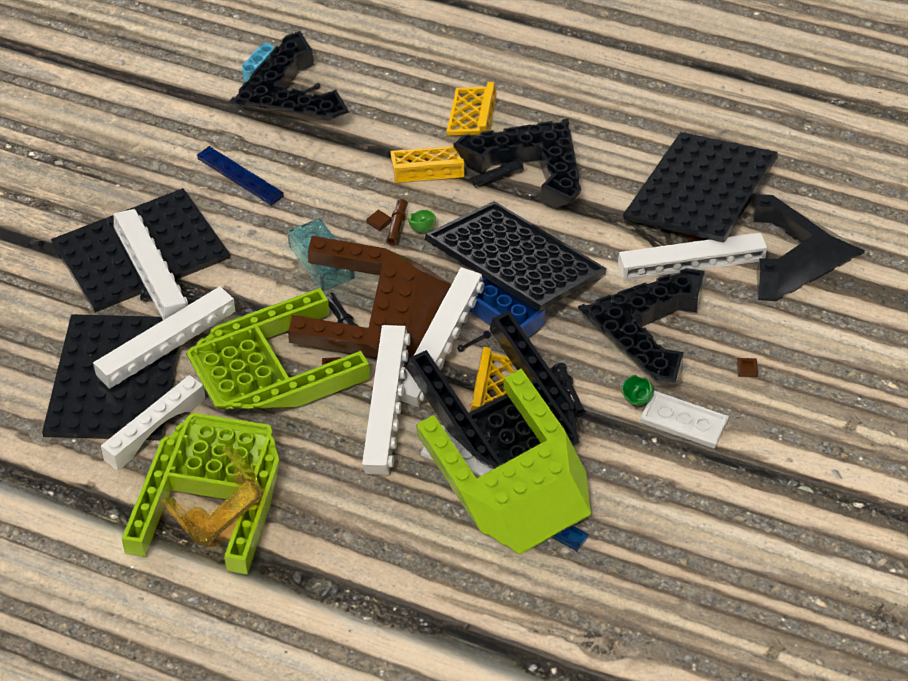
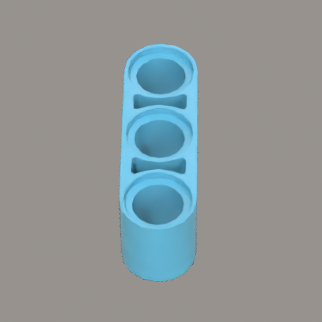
M264 43L260 45L242 65L244 82L248 81L260 64L270 57V53L274 49L272 44Z

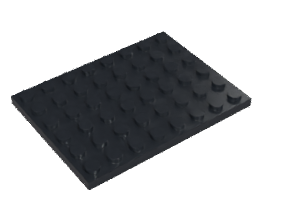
M680 132L623 213L624 220L724 243L777 160L778 152Z
M184 188L127 209H135L138 216L142 217L144 227L148 228L150 238L154 239L157 250L161 251L162 259L167 262L168 270L170 273H173L175 280L230 258V253ZM114 215L51 239L52 245L94 313L140 295L144 283L114 228Z
M495 201L426 233L424 239L432 246L442 250L474 272L482 274L488 281L501 287L504 291L509 292L517 297L518 300L525 302L539 312L604 276L607 270L604 266Z
M71 314L42 430L43 437L110 439L173 388L180 346L110 389L96 376L93 364L96 360L163 321L162 317ZM166 421L154 430L146 440L161 441L164 436Z

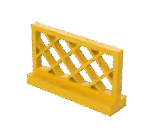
M488 82L487 87L456 88L447 127V136L480 135V132L490 131L497 96L494 82ZM478 93H484L479 97L476 96ZM459 94H467L464 97L459 96ZM470 98L474 99L471 102H467V100ZM462 103L465 105V106H463V107H461V108H458V107H457V106H459V105L462 104ZM477 103L482 104V105L478 106L477 108L474 107V105H476ZM470 108L472 111L466 114L464 111ZM459 114L462 115V117L459 118V119H456V118H455V117L458 116ZM475 114L479 115L475 119L472 118V116ZM468 119L470 122L464 125L462 122ZM457 125L460 126L459 129H453ZM473 125H476V126H477V129H469V128H470L471 126H473Z
M453 146L390 151L395 183L464 177V160L461 159Z
M483 347L470 412L507 394L497 387L504 383V376L500 371L507 369L510 374L515 372L511 367L513 363L507 356L490 353L491 348ZM492 360L501 362L502 366L496 368ZM494 374L500 379L495 383L490 378ZM493 389L498 395L491 398L487 391Z

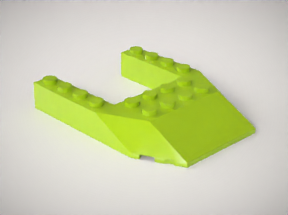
M321 288L217 325L210 330V334L205 339L201 338L196 346L191 347L186 352L190 363L216 409L299 407L370 379L369 363L361 351L289 378L267 342V338L289 330L292 315L314 319L329 316L328 299Z
M519 369L504 377V390L541 442V444L476 478L435 415L416 425L417 436L479 531L485 535H490L498 540L500 544L510 547L512 551L521 555L591 516L586 470L570 439L522 369Z
M192 412L183 423L175 427V431L169 437L165 436L160 441L122 536L125 554L146 556L171 490L243 502L224 558L227 571L247 575L270 509L279 467V457L271 425Z

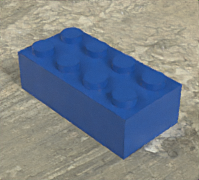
M482 277L484 288L482 293H478L474 308L470 309L471 313L491 326L494 317L510 311L528 338L545 325V309L540 312L533 309L525 302L518 300L517 297Z

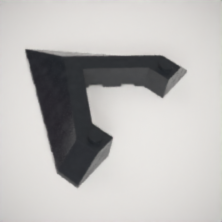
M301 31L286 35L282 39V43L272 50L270 57L264 60L250 76V79L238 90L239 93L229 100L232 104L300 113L326 120L349 113L337 90L321 95L315 93L309 95L305 94V91L293 88L292 91L286 90L299 70L314 65L312 49Z
M568 118L562 119V122L559 123L548 121L535 125L529 124L504 128L502 132L496 133L493 130L480 132V135L477 136L466 134L453 144L461 159L464 160L465 165L479 173L484 172L490 165L502 164L503 162L508 163L516 157H519L522 162L539 160L546 180L541 185L540 202L553 208L572 202L581 193Z
M755 194L752 198L753 222L772 223L776 227L779 225L785 229V233L790 237L802 241V243L779 259L759 258L756 273L758 300L778 301L783 298V295L795 292L802 288L803 284L811 283L833 271L834 268L851 261L852 257L865 253L864 249L799 213L774 195Z
M685 268L680 270L678 274L672 276L668 274L656 278L655 282L649 284L645 282L619 291L617 294L596 299L593 304L579 305L578 309L656 380L678 383L683 369L684 352L664 349L653 340L651 333L645 327L643 328V326L677 310L697 313L705 271Z

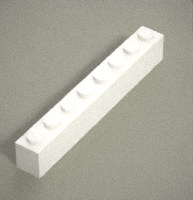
M135 209L114 213V228L162 319L165 320L188 306V301L186 297L182 296L180 286L175 283L173 273H170L168 270L167 262L162 259L161 251L157 250L154 239L149 236L148 228L144 227L142 217L138 216Z
M761 233L728 237L724 243L710 239L619 252L618 267L623 281L680 273V270L685 268L697 270L759 262V258L766 257L767 246Z
M460 268L414 355L427 350L440 370L443 368L445 356L450 354L454 339L459 337L462 324L467 322L468 312L471 308H474L478 293L483 291L484 282L482 274ZM406 369V377L402 379L404 392L403 396H400L399 401L419 408L421 402H424L426 398Z
M221 287L216 288L93 362L96 376L109 389L121 383L124 379L137 373L142 368L152 364L160 357L168 354L173 349L183 345L191 338L234 313V298Z
M382 325L362 462L365 474L389 475L390 467L394 466L392 451L396 449L397 440L394 436L395 431L398 432L399 430L397 414L401 413V402H399L400 396H403L404 392L402 379L406 377L404 362L408 361V350H406V347L410 345V334L407 333L405 326Z

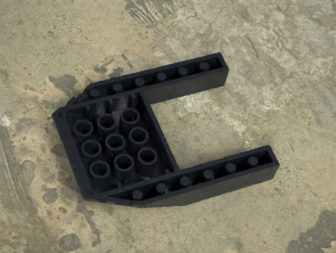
M507 311L494 317L489 329L515 368L517 370L522 369L565 430L573 447L578 445L579 439L576 432L577 425L574 418L573 401L511 312ZM427 350L409 358L407 370L447 431L474 457L495 469L541 444L507 394L468 413Z

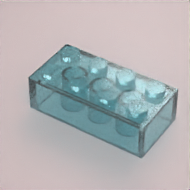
M320 218L287 231L289 247L322 291L355 279L354 271L308 263V248L311 236L335 239Z

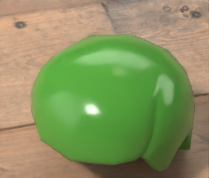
M426 209L411 213L408 222L414 231L427 233L434 227L436 216L432 211Z

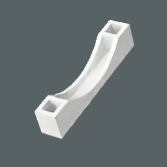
M187 376L101 445L104 461L119 471L134 458L144 441L161 424L178 414L193 411L206 400L203 384L192 376Z

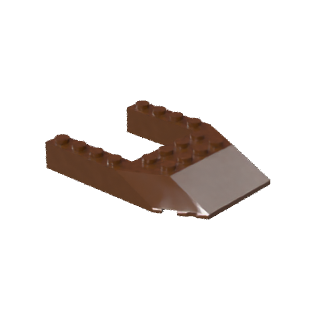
M311 236L308 248V263L380 275L368 328L292 315L288 330L289 343L351 354L361 351L364 356L377 358L382 325L405 326L407 333L410 334V345L406 347L409 361V358L414 356L452 284L425 266L386 248Z

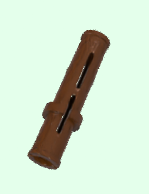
M404 199L397 200L396 208L392 212V222L386 239V243L390 246L397 245L402 223L406 219L405 212L408 202Z

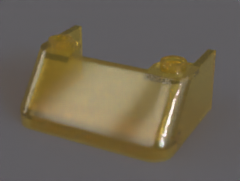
M224 446L222 450L237 467L233 479L240 489L210 515L201 507H193L188 512H185L173 497L164 498L161 501L197 545L210 544L262 498V489L253 470L233 446Z

